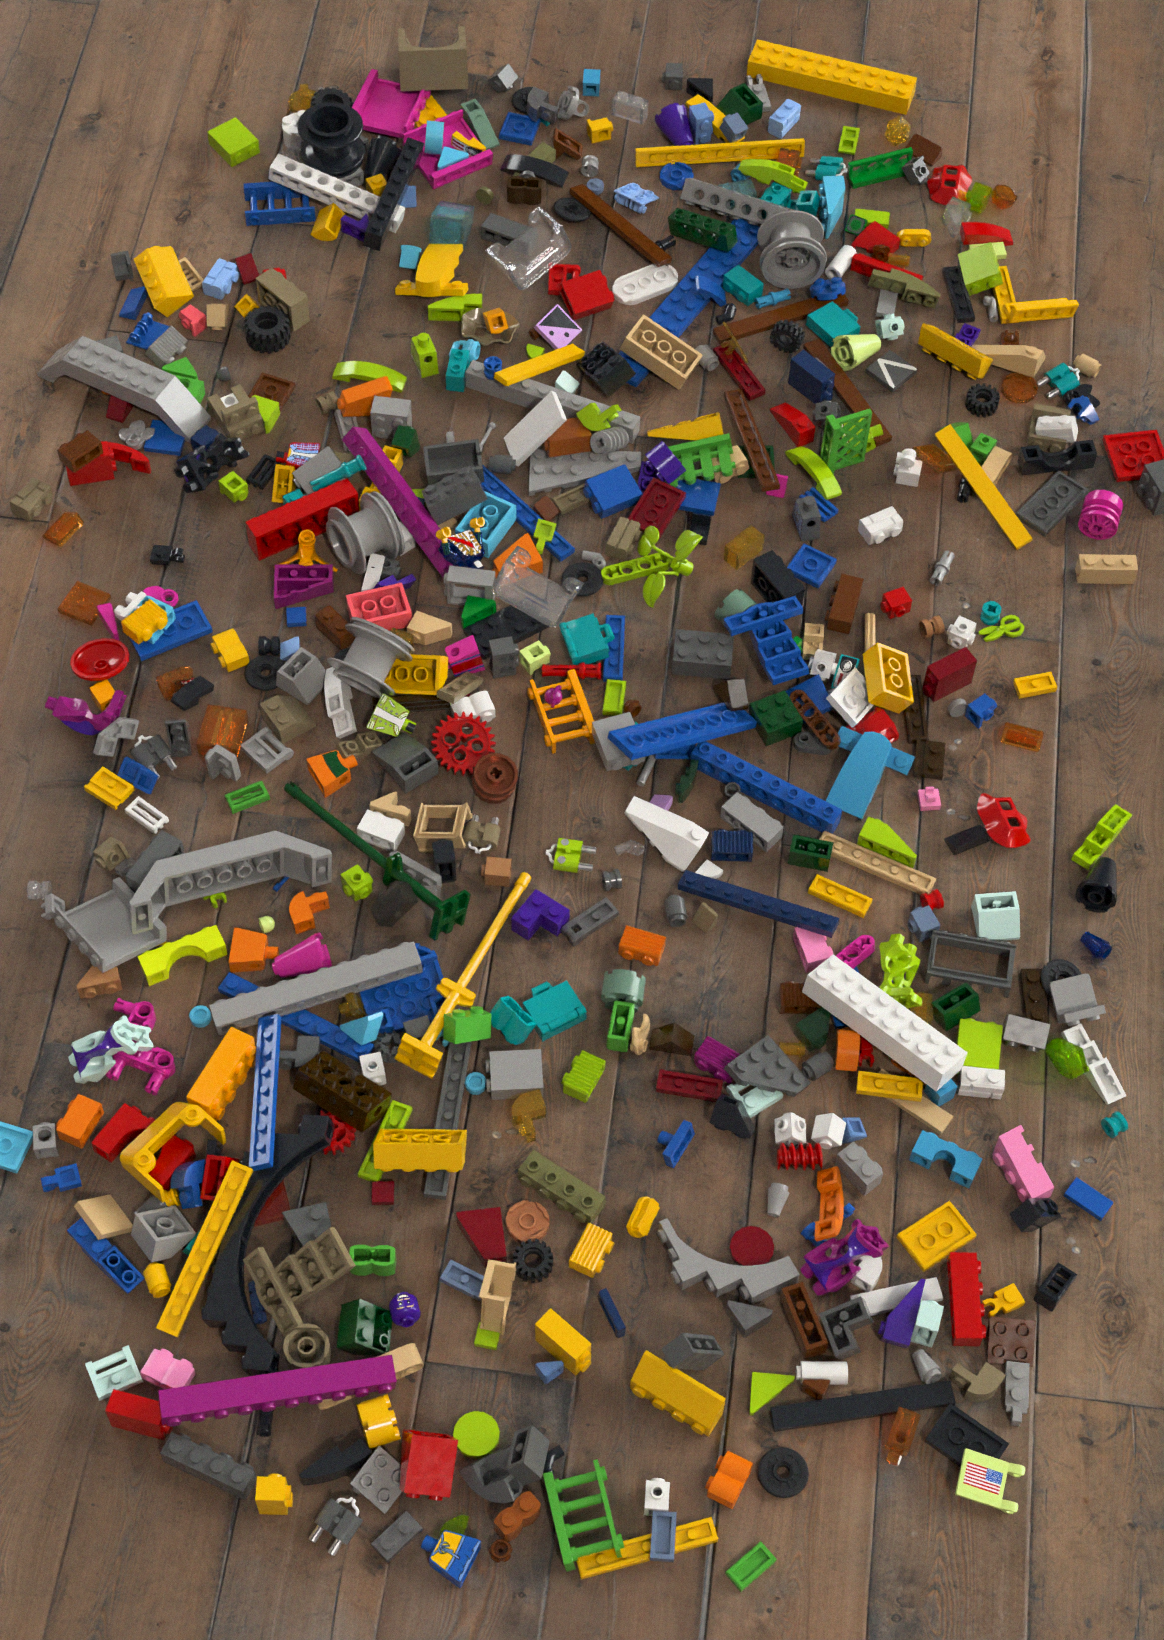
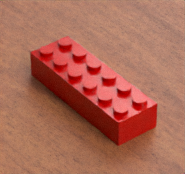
M346 478L293 502L286 503L279 508L270 510L258 517L251 518L246 521L249 546L257 559L261 561L299 544L298 537L303 530H311L315 537L327 532L326 523L330 508L337 507L346 516L359 512L358 493L349 479Z

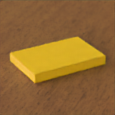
M949 1200L897 1234L896 1238L920 1269L925 1272L949 1256L950 1252L957 1251L975 1239L977 1234Z

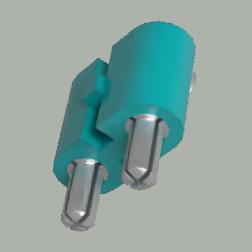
M822 156L821 159L811 158L810 164L818 166L816 170H806L805 175L814 176L816 180L822 181L823 176H841L843 173H847L848 168H845L846 165L843 163L842 157Z
M1063 362L1045 372L1044 378L1037 381L1036 385L1041 387L1048 383L1051 387H1054V390L1046 394L1048 399L1056 395L1062 397L1067 391L1076 389L1080 385L1078 375L1080 370L1078 368L1073 369Z

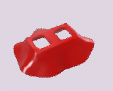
M944 164L942 167L934 168L933 175L927 181L931 200L946 206H956L963 204L970 197L968 188L972 183V177L964 165L953 166ZM946 170H957V174H947ZM953 181L956 185L955 187L945 186L944 182Z
M986 793L980 795L977 812L985 825L989 837L993 841L1006 848H1017L1031 841L1026 831L1027 817L1016 809L1011 797L996 798ZM999 802L1009 803L1011 810H1003ZM1015 818L1019 826L1012 827L1007 819Z

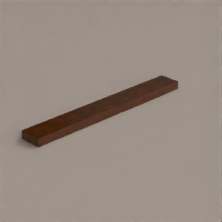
M584 184L570 188L569 193L657 267L671 263L672 257Z
M842 293L832 300H817L816 296L713 328V334L719 344L722 345L735 341V339L738 340L773 329L776 322L780 320L784 322L787 319L788 322L791 320L796 322L805 319L808 314L832 301L839 307L847 306L849 300Z
M820 338L804 344L803 349L814 358L817 357L835 373L833 389L851 414L871 409ZM871 409L870 427L881 424L883 435L874 437L877 447L892 441V435Z
M742 389L725 391L724 398L761 491L766 492L780 489L779 480Z

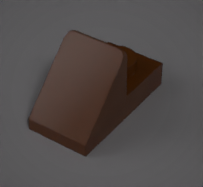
M555 128L553 146L556 150V159L565 152L579 160L582 157L583 144Z

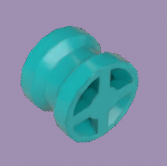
M995 601L984 603L980 615L981 621L986 625L997 624L1000 619L1001 606Z
M1118 1111L1112 1113L1111 1117H1105L1101 1120L1102 1128L1110 1138H1115L1119 1132L1128 1130V1123L1125 1117Z

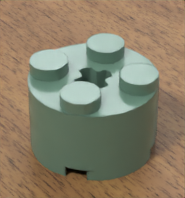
M736 589L722 601L724 605L722 608L718 607L716 609L714 617L724 625L723 618L745 612L750 607L757 605V603L742 589Z
M614 969L612 974H608V971L605 972L601 992V1000L605 1003V1008L612 1010L614 1001H622L635 1004L634 1012H637L638 1008L643 1004L646 978L643 975L639 978L636 976L637 972L624 969Z

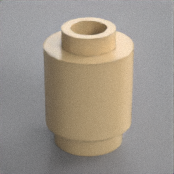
M1085 354L1078 355L1073 363L1074 369L1078 368L1080 373L1094 378L1102 366L1098 363V360Z

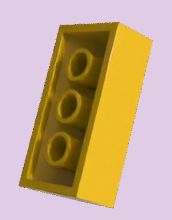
M171 246L147 248L134 258L154 308L167 318L194 297L174 249Z
M922 324L918 344L923 346V351L932 354V352L937 354V359L946 363L949 361L953 363V368L958 371L962 369L967 371V376L974 380L984 378L993 362L992 358L933 325Z
M410 654L413 658L410 662L396 659L384 681L397 694L437 695V691L443 688L448 676V657Z
M380 1129L373 1143L374 1169H380L384 1172L392 1171L393 1169H402L405 1172H412L415 1169H424L426 1172H435L437 1170L458 1172L463 1169L465 1163L467 1130Z
M647 1350L644 1352L630 1382V1389H632V1392L637 1397L647 1398L655 1408L668 1411L676 1421L686 1422L693 1431L700 1435L705 1434L709 1437L723 1414L726 1398L682 1371L673 1369L664 1360Z

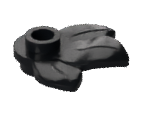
M1081 384L1076 389L1067 391L1064 395L1066 405L1070 403L1071 397L1079 398L1082 395L1089 398L1094 409L1100 405V401L1090 394L1092 385ZM1072 407L1073 413L1078 415L1079 409Z

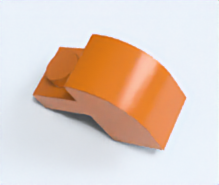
M304 891L293 897L289 905V912L295 934L314 929L315 921L313 914L330 908L326 891L314 893L309 897H306Z
M851 1028L836 1029V1070L857 1071L860 1034Z

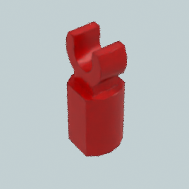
M860 1035L858 1066L862 1065L863 1059H867L870 1062V1067H872L874 1064V1056L871 1054L873 1052V1044Z

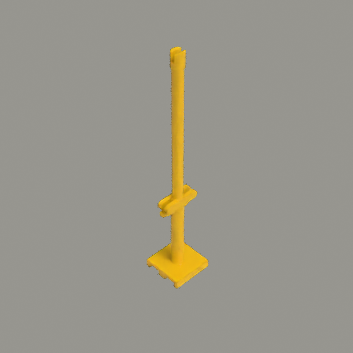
M522 872L514 884V888L457 983L448 978H443L440 985H437L436 990L445 998V1001L421 1041L405 1033L398 1047L395 1060L433 1079L443 1053L432 1046L444 1027V1014L452 1013L456 1005L468 1008L473 1006L476 994L468 990L466 986L521 894L531 881V876L528 873Z

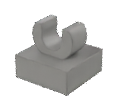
M52 893L46 895L45 903L41 905V908L45 909V913L41 914V917L46 920L54 919L56 917V907L65 912V901Z

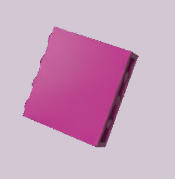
M371 69L352 108L362 117L363 130L403 138L404 133L414 129V124L418 122L421 110L425 108L426 100L430 98L431 90L401 91L400 83L378 78V70Z
M462 109L435 120L444 122L442 151L444 146L456 149L451 145L452 134L456 131L469 141L473 137L477 139L463 119ZM423 124L413 130H408L403 134V146L408 137L424 143L422 157L417 167L433 190L492 165L493 153L488 149L437 171L441 155H430L424 152L427 124Z

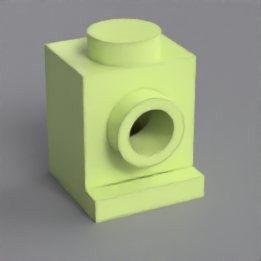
M538 640L519 651V662L532 675L535 670L542 667V664L550 663L551 653L548 647L543 646Z

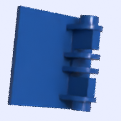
M144 313L142 319L135 326L134 331L130 333L126 343L147 350L170 326L155 322L151 313Z

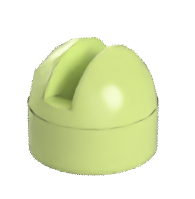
M264 916L258 918L263 934L274 929L275 921L272 917Z

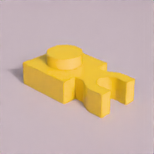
M1014 1283L994 1292L993 1296L995 1299L988 1298L982 1301L984 1307L992 1306L994 1310L988 1313L989 1318L990 1316L995 1317L1000 1310L1007 1314L1025 1304V1300Z

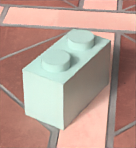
M921 1300L911 1342L932 1348L939 1330L944 1306L939 1305L933 1300Z

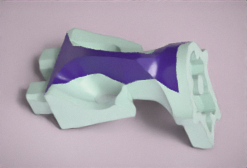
M122 1016L106 1032L97 1031L72 1042L73 1053L68 1058L70 1064L78 1068V1071L73 1075L75 1082L85 1084L88 1081L98 1082L116 1064L112 1055L117 1052L124 1051L127 1054L133 1055L137 1051L151 1050L154 1047L149 1038L151 1028L131 1024L126 1016Z

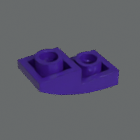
M964 323L955 338L971 347L980 335L981 329Z
M641 461L638 487L642 494L653 477L658 479L656 475L658 471L656 469L651 470L646 461Z

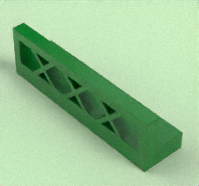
M909 147L848 162L846 178L852 189L904 177L906 175L902 167L912 159L913 149ZM907 154L906 158L900 159L903 155ZM892 158L889 162L884 163L887 159ZM876 162L873 166L868 167L871 163ZM860 166L857 170L853 171V167Z

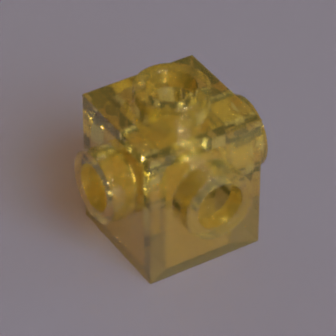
M902 115L888 121L885 132L886 139L894 146L905 143L909 139L911 125Z

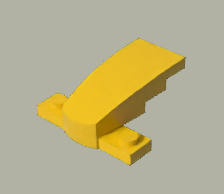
M429 244L419 261L415 278L416 282H411L410 280L401 281L395 288L396 295H417L422 297L464 296L468 291V283H462L461 281L449 283L454 277V269L459 264V256L463 252V244Z

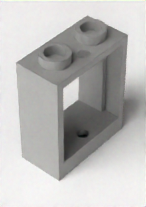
M449 566L448 573L444 574V584H446L444 596H447V604L465 606L468 595L495 600V571ZM455 584L485 587V590L455 587Z

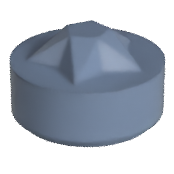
M594 178L587 182V187L596 195L604 191L602 180Z

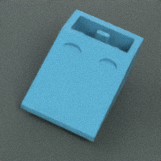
M823 176L822 184H819V194H821L819 196V207L821 208L819 209V219H822L821 224L824 229L825 239L829 238L842 214L845 195L844 176Z

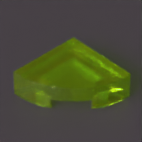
M460 1515L449 1520L442 1526L440 1535H442L444 1530L465 1535L469 1516Z

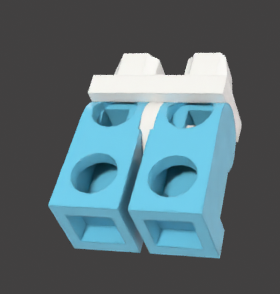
M142 591L138 595L130 592L125 599L128 606L125 608L122 605H118L114 610L115 616L122 621L127 618L128 615L136 611L137 608L145 604L149 599L167 613L168 622L166 626L154 632L148 642L154 644L164 633L163 630L166 631L176 619L174 609L164 602L151 596H146V593Z

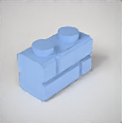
M786 99L769 118V134L782 139L800 119L801 105Z
M219 258L202 282L203 293L222 300L226 294L230 293L232 284L239 279L237 265Z

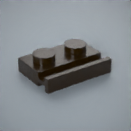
M917 739L914 777L919 775L922 778L942 780L946 743L927 740L922 742Z

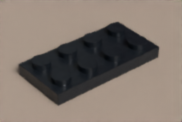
M527 597L464 628V634L466 637L474 636L480 656L485 660L489 658V640L512 636L513 642L516 644L549 628L550 622L533 600Z

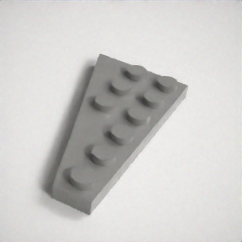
M536 449L530 455L529 496H533L536 492L540 491L545 493L551 492L553 488L562 487L564 489L584 484L587 479L623 464L627 466L630 473L638 472L641 468V452L612 451L607 454H596L592 450L549 458L546 451Z

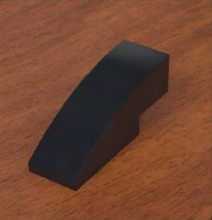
M361 1438L343 1452L335 1446L299 1474L300 1483L303 1486L316 1485L347 1476L362 1468L372 1455V1451Z

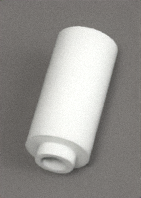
M844 245L827 266L825 273L829 279L842 277L852 263V257L855 253L857 254L852 246Z
M800 1361V1366H796V1380H800L801 1385L804 1380H830V1385H847V1361Z

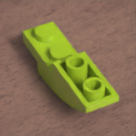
M746 159L741 161L738 168L742 174L752 176L762 184L766 183L769 185L771 180H774L775 183L792 189L794 193L805 191L808 183L793 175L795 168L776 161Z

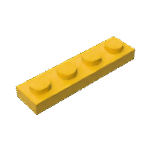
M999 266L1003 284L994 287L993 292L1001 324H1007L1010 321L1003 309L1004 303H1014L1016 300L1007 266Z

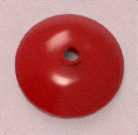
M101 638L80 646L73 653L70 665L73 673L81 679L104 681L118 675L127 666L130 655L128 648L121 641Z

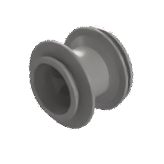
M784 211L769 217L760 226L757 234V242L763 250L759 260L760 268L765 279L772 285L784 289L801 288L815 282L824 272L827 257L824 247L820 244L823 240L824 229L821 222L815 216L803 211Z
M377 491L364 493L360 501L361 511L350 516H346L337 507L330 508L328 512L326 531L330 545L341 564L346 568H350L358 575H362L366 570L365 557L380 551L386 558L395 560L397 556L403 554L405 548L404 536L397 516L388 501Z
M351 617L350 623L345 624V628L355 639L343 661L336 658L327 659V662L335 669L333 674L344 683L370 696L380 698L382 693L393 696L395 694L394 690L384 681L395 660L412 661L413 658L410 654H413L415 649L408 642L387 629L362 618Z

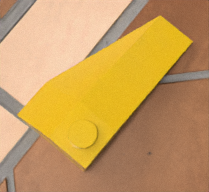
M717 412L697 417L692 422L691 420L677 423L676 426L667 425L649 430L647 434L650 437L700 440L723 435L724 432L720 413Z

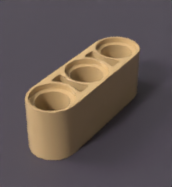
M997 446L993 448L982 465V469L994 485L997 484L1012 458L1011 452Z

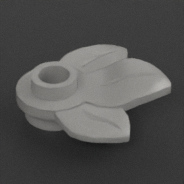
M136 420L130 424L129 428L120 429L119 437L122 441L126 442L128 447L138 450L143 447L145 440L150 439L154 435L155 428H146L144 421Z

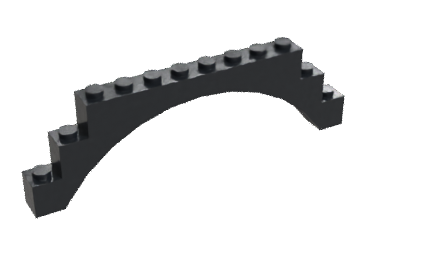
M304 1114L303 1120L298 1127L299 1135L275 1133L273 1167L253 1171L218 1248L217 1262L214 1263L212 1269V1281L207 1288L208 1297L206 1305L203 1306L201 1312L202 1320L211 1328L224 1329L221 1340L229 1352L246 1353L242 1357L241 1364L242 1369L249 1376L277 1372L280 1355L261 1335L249 1309L245 1294V1263L243 1261L246 1257L247 1244L258 1215L267 1199L283 1179L305 1160L331 1145L335 1125L329 1116ZM244 1152L243 1159L239 1162L240 1164L249 1167L250 1152Z

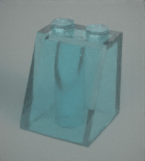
M440 201L431 214L429 244H463L464 252L473 225L474 206Z

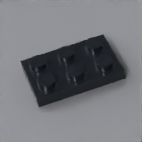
M951 1403L924 1441L960 1467L965 1448L1000 1459L1009 1445L1007 1441Z

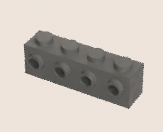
M171 1432L160 1452L163 1462L245 1501L247 1500L257 1481L255 1471H253L254 1468L245 1462H241V1464L236 1463L226 1453L221 1452L217 1454L207 1444L200 1443L198 1445L183 1433L177 1435Z

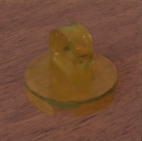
M308 83L300 84V90L292 93L289 97V108L292 113L293 111L295 113L300 110L306 111L310 108L312 96H314L316 91L309 89Z

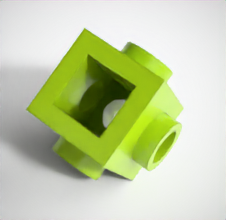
M358 864L341 874L342 889L355 902L365 899L373 892L372 877L368 872L365 873Z

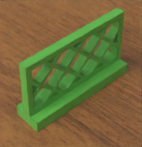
M871 409L837 419L833 414L826 416L820 458L826 463L833 475L834 470L864 461L872 418ZM853 425H856L851 431H849V429Z

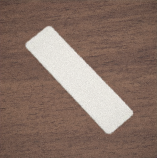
M374 553L370 555L361 592L373 589L379 582L385 556Z

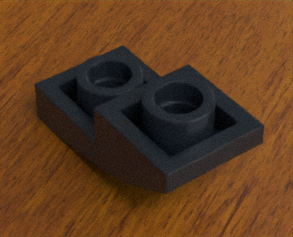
M200 675L175 693L170 702L186 711L198 705L200 697L213 692L214 684Z

